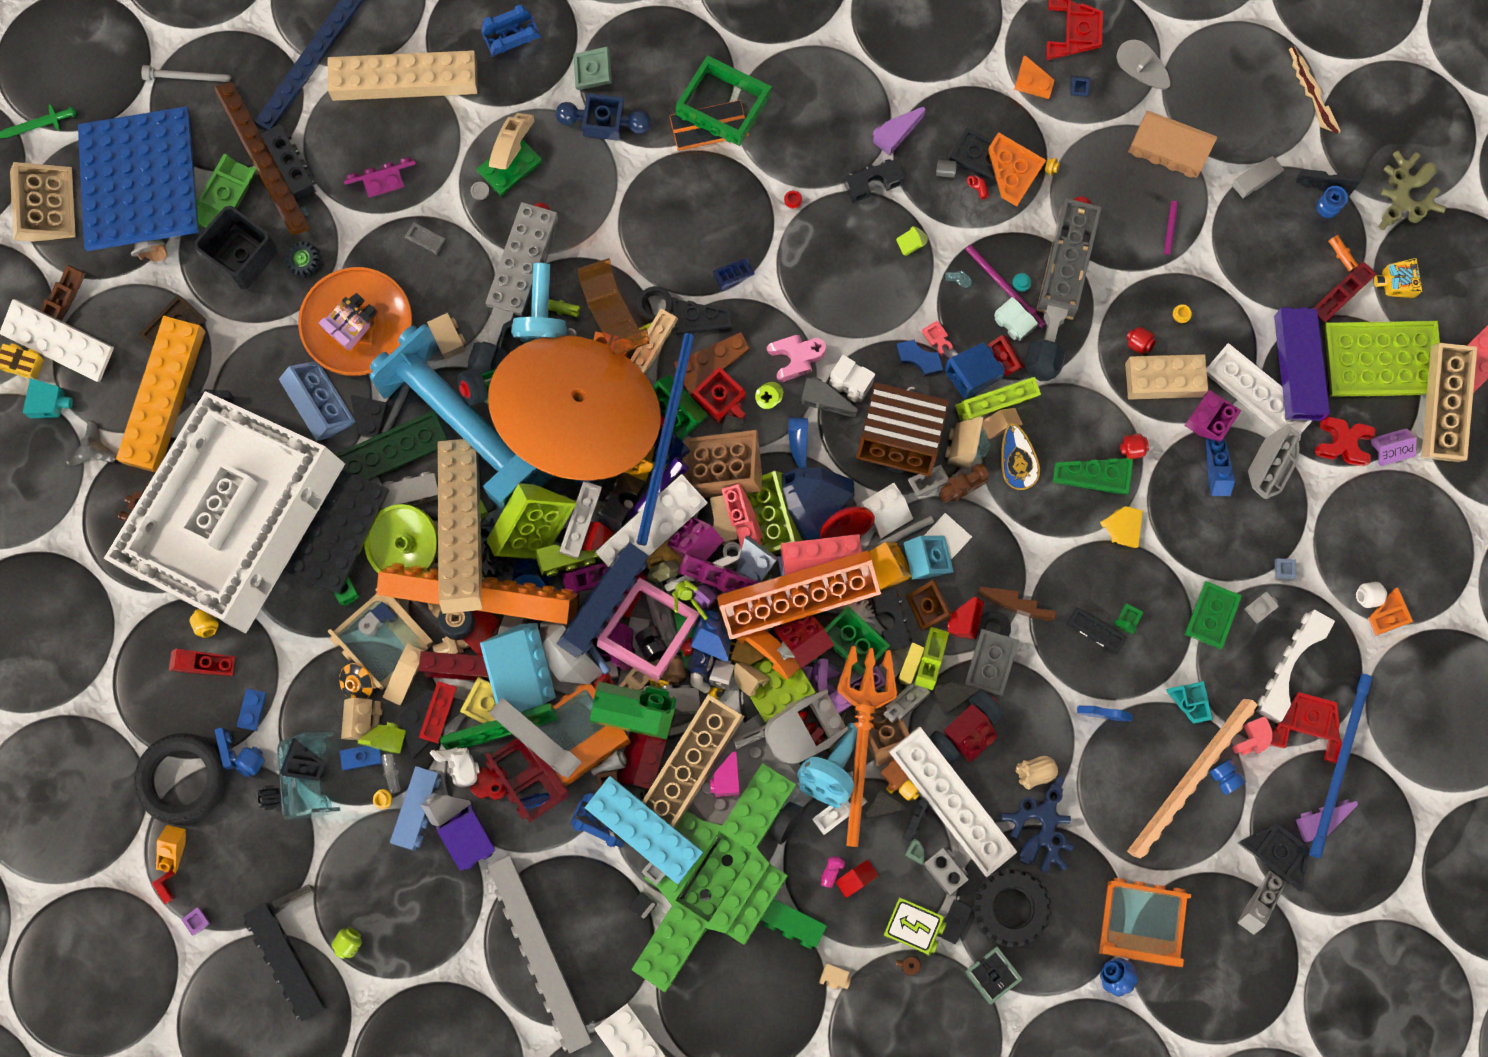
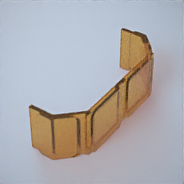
M607 258L578 268V278L586 302L612 353L618 355L650 344L647 328L638 329L618 291L610 259Z

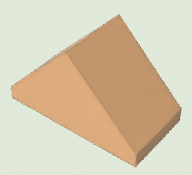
M1009 408L1001 409L983 420L982 428L989 440L1003 434L1010 423H1015L1019 427L1023 424L1016 409Z

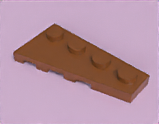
M741 332L690 355L683 384L690 396L719 366L724 370L749 351V347ZM678 361L673 363L675 369H677Z

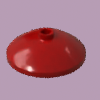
M862 506L841 509L835 512L823 524L820 538L858 534L862 537L873 526L875 516L869 508Z

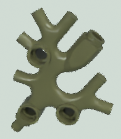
M1399 150L1393 153L1399 168L1394 169L1388 164L1384 171L1390 175L1389 184L1397 189L1383 188L1381 191V195L1390 197L1393 203L1383 213L1382 222L1378 225L1379 229L1385 230L1388 225L1394 224L1400 218L1402 211H1409L1407 216L1409 221L1413 223L1420 222L1429 210L1444 213L1446 206L1434 202V198L1440 192L1439 188L1434 187L1422 201H1415L1409 195V191L1412 188L1421 187L1432 179L1436 174L1437 166L1432 162L1425 163L1416 175L1413 176L1410 175L1409 170L1421 157L1420 154L1415 152L1409 160H1406Z

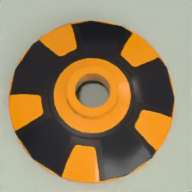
M351 663L341 670L339 676L340 687L349 699H367L371 695L373 680L371 674L364 666L358 663Z

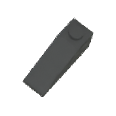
M816 377L806 379L801 405L856 418L857 408L827 383L822 382L821 379Z

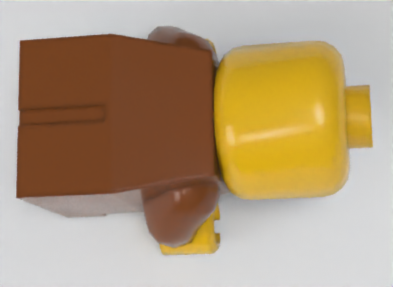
M895 760L881 771V776L889 783L886 789L890 794L899 790V793L908 801L916 800L920 796L918 789Z

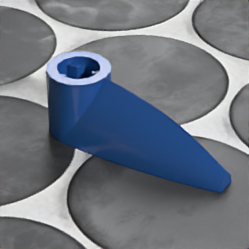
M789 417L788 435L791 452L798 467L806 468L808 418Z

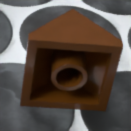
M935 579L906 595L921 630L948 620L952 615Z

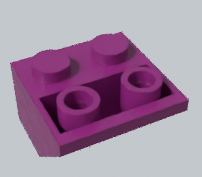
M1209 390L1184 426L1201 437L1221 442L1242 410Z
M691 517L671 537L667 546L682 559H684L685 554L707 560L724 539L711 525Z

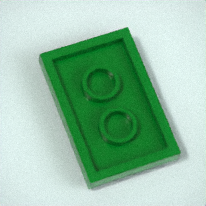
M523 139L520 142V151L507 169L489 167L490 158L476 169L501 197L542 163V159Z
M1205 581L1184 635L1221 650L1242 595Z

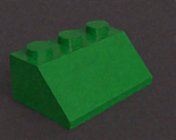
M671 375L659 379L653 386L659 401L660 414L664 418L674 378ZM682 389L671 437L672 442L676 446L693 433L708 416L684 389Z
M849 606L824 629L834 644L831 648L845 661H847L851 647H856L858 662L853 664L852 668L860 676L865 673L866 666L864 662L870 648H873L876 663L890 647Z

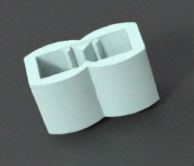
M1013 297L997 309L994 315L997 324L1007 328L1009 336L1014 340L1017 339L1019 342L1030 334L1038 324L1033 316Z

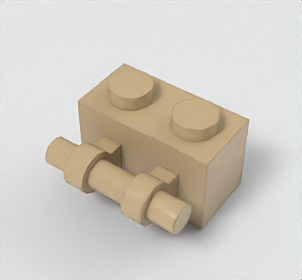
M350 698L344 700L341 739L358 741V739L374 727L380 725V716H382L383 712L381 702L373 701L372 709V700Z

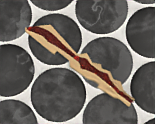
M1295 46L1290 48L1289 52L1293 59L1292 66L1296 70V77L1300 80L1299 84L1305 87V96L1313 100L1320 127L1339 134L1340 128L1329 105L1325 107L1320 97L1322 91L1309 73V66L1298 53Z

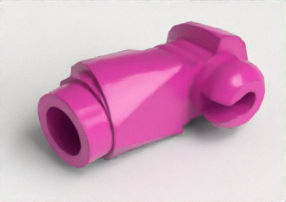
M839 856L827 859L828 864L821 875L822 886L833 888L838 869H844L845 861Z

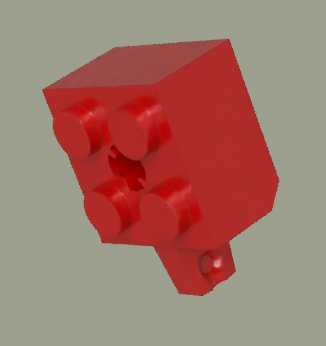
M720 366L692 392L693 399L719 424L727 416L729 418L734 416L739 422L746 417V414L740 409L742 407L741 403L746 399V392ZM719 393L720 395L722 393L723 397H716V394Z

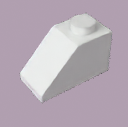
M716 660L709 679L711 686L729 690L735 665H732V661Z

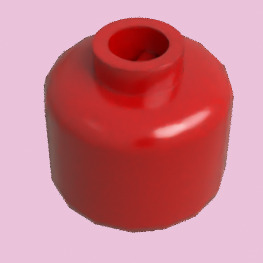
M1143 327L1130 330L1126 338L1128 340V347L1139 354L1150 353L1156 343L1154 333Z
M1141 433L1125 436L1123 443L1120 444L1121 454L1126 455L1129 459L1145 457L1147 451H1149L1147 437H1143Z

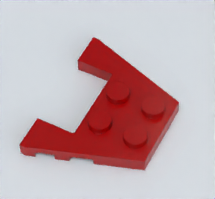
M1048 0V10L1066 11L1067 18L1066 42L1048 41L1046 44V60L1101 48L1103 11L1083 3L1080 5L1071 0Z
M1300 692L1296 693L1284 719L1277 724L1272 732L1270 746L1285 749L1289 730L1327 740L1324 760L1337 763L1342 746L1339 735L1340 724L1337 702Z

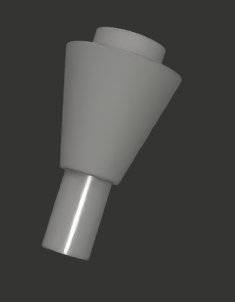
M616 750L602 764L591 769L593 776L604 771L626 768V756L623 752Z

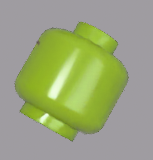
M350 927L341 929L331 944L334 954L341 959L345 957L352 958L362 944L361 934Z

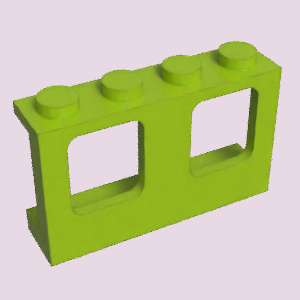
M1032 377L964 400L962 403L956 404L955 408L959 420L962 422L1033 399L1041 395L1036 378Z

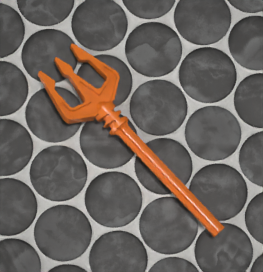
M852 646L837 687L838 693L853 706H856L855 710L859 712V715L855 716L858 722L854 723V726L857 728L853 771L854 789L851 794L846 846L858 847L868 738L870 729L874 728V724L870 723V720L874 719L871 713L875 712V708L889 703L897 696L890 650L886 651L882 663L887 670L884 692L877 693L875 691L873 676L875 658L873 648L869 649L864 662L866 669L860 689L850 688L851 668L853 664L858 662L855 646Z

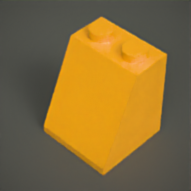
M884 542L868 552L873 563L880 592L912 578L909 564L897 542Z

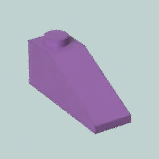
M924 107L918 108L891 119L882 126H878L873 132V143L890 156L921 121L926 109Z

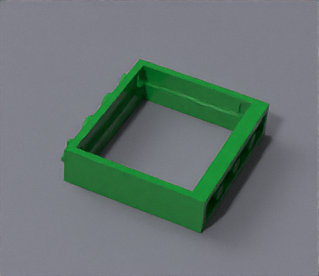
M707 55L678 100L676 115L681 117L682 120L693 123L698 128L710 131L714 136H720L729 143L732 142L740 146L771 97L772 86ZM706 73L758 97L739 130L686 105Z

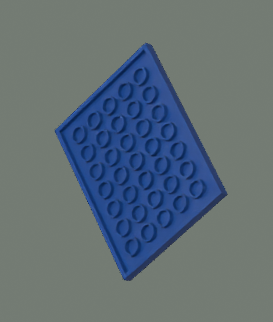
M187 106L78 124L83 236L86 251L199 233L190 112Z

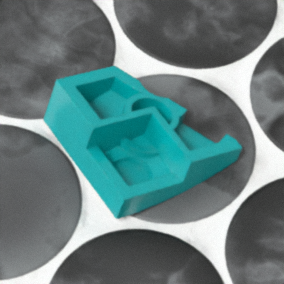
M1204 681L1166 689L1167 693L1193 724L1213 720Z

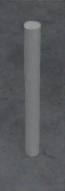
M929 516L863 551L868 550L869 552L884 542H897L934 523L932 516Z

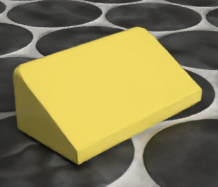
M915 643L911 644L899 675L900 683H912L923 655L924 647Z

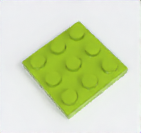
M768 658L752 666L769 678L764 687L760 685L755 690L757 693L750 696L765 724L767 720H770L774 715L785 709V706L789 703L795 702L807 695L816 694L801 667L786 680L772 668L774 663Z

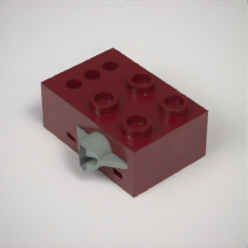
M807 615L804 618L772 627L782 643L777 651L781 654L783 660L789 657L794 658L802 668L834 646L824 628L813 615Z

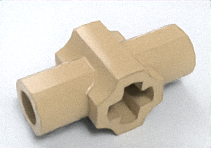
M448 637L442 638V643L433 645L434 652L463 654V649L469 648L462 639L453 640Z

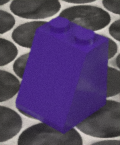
M472 803L440 827L436 826L438 834L460 871L470 869L475 865V862L480 859L485 860L495 852L494 844Z

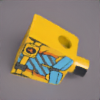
M1417 258L1387 265L1382 271V275L1374 277L1375 287L1384 286L1387 296L1416 298L1422 292Z

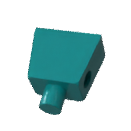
M30 378L23 414L28 418L59 417L62 408H72L73 399L64 397L65 391L58 386Z

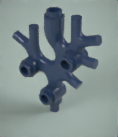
M1059 776L1055 784H1051L1050 789L1045 792V802L1043 804L1037 805L1033 798L1026 797L1019 802V811L1015 813H1001V821L1014 822L1015 826L1010 836L1018 839L1024 823L1028 819L1036 818L1040 820L1042 830L1026 841L1019 855L1021 857L1019 861L1031 866L1040 848L1045 846L1048 851L1040 868V871L1044 873L1048 872L1052 862H1055L1064 871L1069 865L1062 859L1059 850L1064 848L1072 852L1075 846L1065 841L1063 834L1055 831L1058 824L1071 823V816L1059 815L1056 811L1057 803L1063 797L1062 792L1064 789H1062L1065 781L1064 778ZM1051 793L1055 795V800L1050 798ZM1024 803L1029 804V810L1024 808ZM1053 838H1057V845L1053 843Z

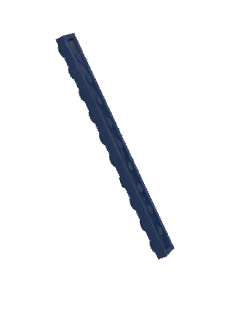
M339 0L254 120L257 126L267 131L278 124L364 0Z

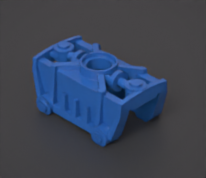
M522 4L517 5L514 10L493 18L486 17L481 30L492 57L501 52L505 53L506 50L521 44L531 43L532 40L541 38L531 12ZM531 20L527 28L523 29L520 27L521 23ZM510 32H514V33H515V34L510 35V36L507 37V34H508V33H510ZM492 34L500 35L498 36L499 39L496 40L493 38L487 39L486 37Z
M588 793L583 795L570 821L574 830L578 832L583 830L606 841L609 847L617 846L622 848L625 841H620L611 836L608 830H612L607 826H598V819L593 814L587 812L582 805L583 801L589 803L595 794ZM576 816L589 817L588 820L592 823L585 824L575 818Z

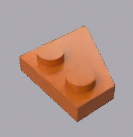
M1024 56L1014 90L1049 99L1054 79L1027 56Z
M1398 588L1393 589L1386 597L1385 603L1378 606L1368 617L1375 636L1413 622Z

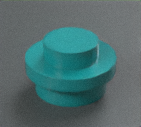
M1024 273L1017 274L1012 282L1013 287L1019 292L1027 291L1031 286L1030 277Z

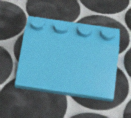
M537 623L519 624L480 643L496 704L503 698L519 712H523L556 698Z

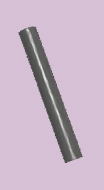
M405 382L382 433L392 429L410 389V386Z

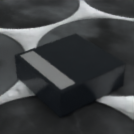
M641 892L629 908L645 920L657 904Z

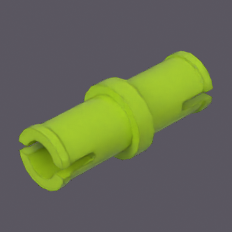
M549 299V311L557 312L558 315L566 314L578 318L580 306L565 303L563 300L555 301Z

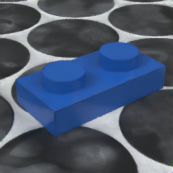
M246 689L236 727L257 732L267 693Z
M224 728L215 729L223 768L228 770L235 768L237 756L235 751L231 749L230 743L233 740L230 731L227 732Z

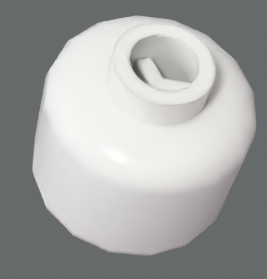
M1379 582L1364 583L1359 586L1356 592L1357 601L1365 608L1383 605L1387 597L1386 589Z

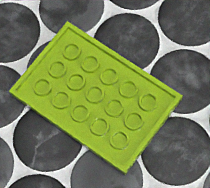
M1438 321L1324 324L1330 397L1427 395L1431 346L1440 343Z

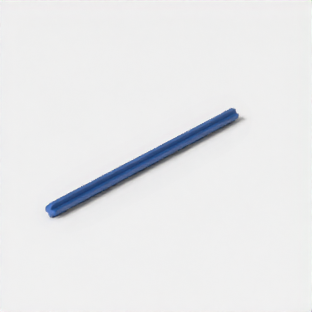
M684 334L638 533V545L646 546L694 341L693 334Z

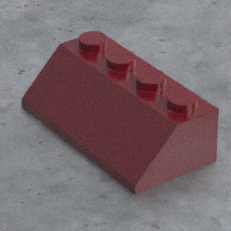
M674 714L667 740L629 732L628 738L630 743L625 746L624 750L627 763H625L626 768L618 770L617 778L619 783L647 791L650 790L660 771L675 718Z

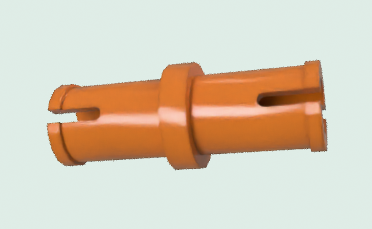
M1339 235L1328 241L1337 253L1336 257L1341 259L1348 272L1359 266L1351 255V250L1344 245Z

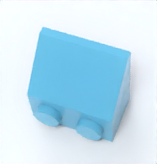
M918 536L904 542L905 554L912 579H927L954 572L945 536Z

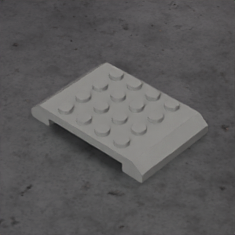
M760 713L739 727L732 738L766 725ZM731 738L687 811L703 821L723 826L762 763L796 785L799 783L797 772L801 767L800 763L786 765L779 762L773 755L765 738L736 750ZM732 752H736L739 796L715 798V793H711L710 779H714L715 771ZM721 835L718 837L713 847L717 846V844L721 840Z

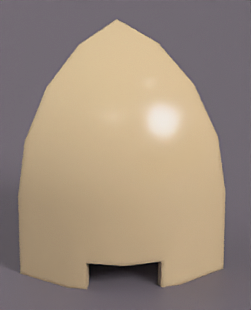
M743 663L735 664L734 678L736 684L748 696L755 695L757 693L755 690L760 685L764 687L768 682L769 678L754 667Z

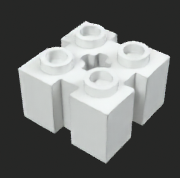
M842 355L831 372L829 385L838 393L842 391L847 393V398L851 401L862 403L873 385L875 373L863 366H858L856 362Z

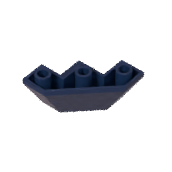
M797 468L782 474V491L787 509L803 541L819 539L821 528L826 520L835 512L844 509L855 496L854 481L824 468Z

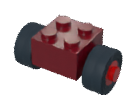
M981 689L969 699L970 706L944 729L946 736L937 730L929 736V739L950 765L960 755L970 763L998 737L993 725L1004 716V712L999 706L998 701Z

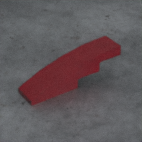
M1363 261L1313 308L1317 309L1318 317L1326 323L1377 273Z

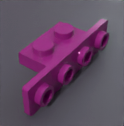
M406 157L400 159L398 164L393 165V162L383 164V168L375 170V167L364 170L365 173L360 175L357 172L346 175L347 178L344 179V184L363 180L368 197L404 187L399 169L415 165L416 160Z

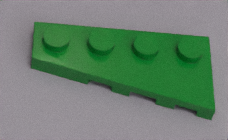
M1127 457L1126 459L1114 458L1085 462H1058L1054 465L1052 483L1128 495L1133 459Z

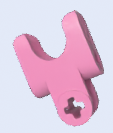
M794 335L772 342L766 349L772 356L783 354L790 358V364L780 369L776 376L779 382H785L810 373L812 371L810 364L824 358L826 346L824 341L819 338L802 342L800 335Z

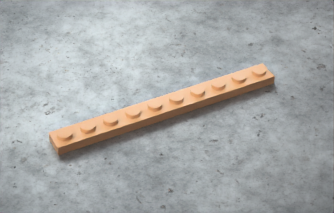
M1243 699L1127 850L1129 854L1142 858L1149 852L1151 844L1160 838L1164 827L1172 822L1174 814L1184 806L1187 797L1194 793L1199 781L1207 776L1212 764L1219 760L1220 754L1230 746L1234 735L1242 730L1244 722L1254 714L1257 704L1253 700Z

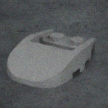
M821 689L816 694L807 695L795 702L789 703L785 706V709L774 715L766 725L765 739L779 762L792 765L829 748L848 730V727L843 723L831 701L828 690ZM808 705L812 708L828 738L817 746L798 714V711Z

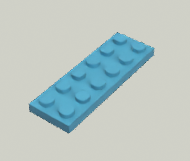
M611 776L607 778L585 806V809L676 884L682 881L703 854L701 849Z

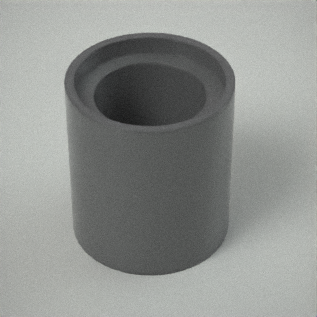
M938 159L936 176L954 178L956 161Z

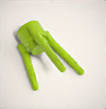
M689 580L677 583L675 591L672 592L674 611L678 612V598L690 600L704 620H707L708 617L692 596L693 590L698 591V588L691 584Z

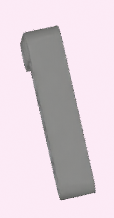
M501 698L489 712L495 720L563 777L569 778L581 764V761L568 750H563L505 699Z

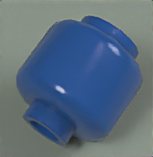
M255 746L252 749L248 747L243 748L235 759V765L237 766L235 769L246 777L256 775L265 762L262 756L263 752Z

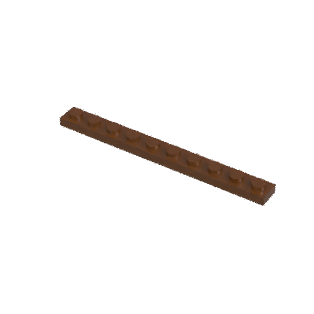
M233 82L216 85L215 92L291 236L309 231L310 226Z

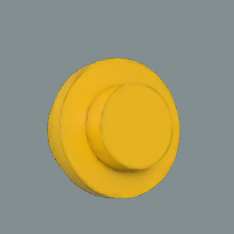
M1049 158L1046 163L1045 172L1049 173L1050 176H1053L1059 170L1060 163L1058 158Z
M1178 305L1173 310V318L1179 323L1188 322L1192 316L1191 309L1186 305Z
M386 789L378 790L373 796V803L380 809H387L392 804V795Z

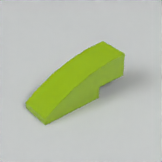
M930 627L914 685L930 690L934 689L949 632Z

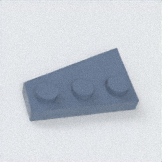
M746 535L736 572L761 583L778 558Z

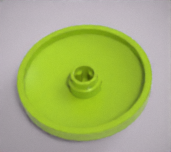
M405 504L386 507L379 512L365 541L366 556L377 573L393 563H402L404 567L410 568L411 566H421L423 570H430L438 555L437 528L430 516L420 508Z

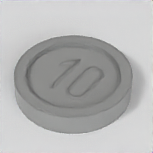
M484 182L474 183L471 187L472 197L476 200L486 199L489 195L488 185Z

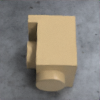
M825 964L819 983L824 984L827 981V986L839 990V987L848 989L851 977L848 976V971Z

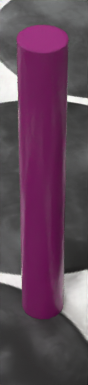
M1171 201L1164 247L1165 255H1171L1178 209L1177 201Z

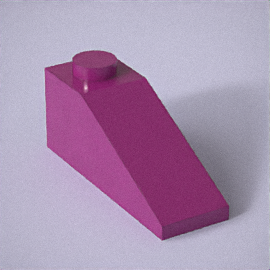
M604 562L562 573L565 589H572L577 592L596 586L608 569V566Z

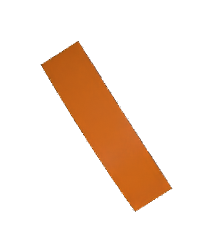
M765 630L736 638L742 644L747 641L774 663L772 668L786 680L800 668L794 658L789 657L783 660L781 654L777 651L781 647V643Z

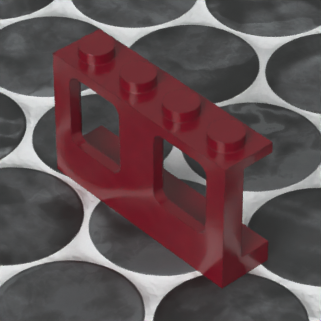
M421 651L418 671L425 672L424 677L476 682L477 678L480 677L490 682L483 656Z
M518 738L492 755L489 753L485 754L487 758L485 764L491 772L495 770L498 776L495 779L501 788L505 786L508 790L506 795L510 802H516L519 808L516 811L522 820L526 818L530 823L569 797L566 788L551 766ZM518 750L528 762L529 767L512 779L506 780L497 763ZM541 782L550 798L531 812H527L517 796L532 784Z

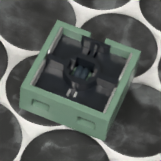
M994 947L983 956L984 960L981 963L977 961L964 971L990 1005L1023 980L998 947Z

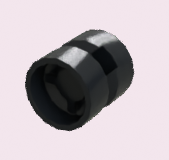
M657 626L647 627L635 635V640L638 646L643 648L642 654L647 662L661 659L668 649L665 641L661 640L662 635Z

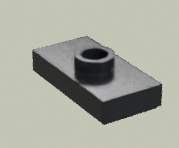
M954 899L944 920L947 923L943 934L939 933L938 937L956 945L973 908Z

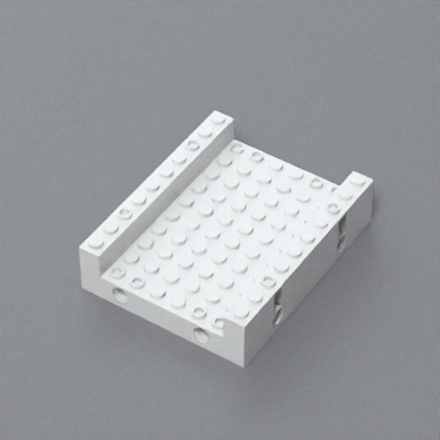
M205 391L104 559L134 577L178 597L246 634L345 463L325 446Z

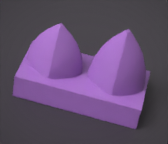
M818 659L817 663L813 664L814 671L811 685L816 693L821 689H827L828 695L836 692V689L827 682V679L839 676L841 671L833 664L828 663V659Z

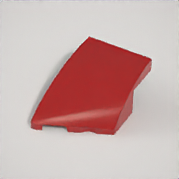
M475 610L472 611L475 618L474 630L468 637L462 640L478 656H483L480 643L492 637V631L496 628L499 620L491 612Z

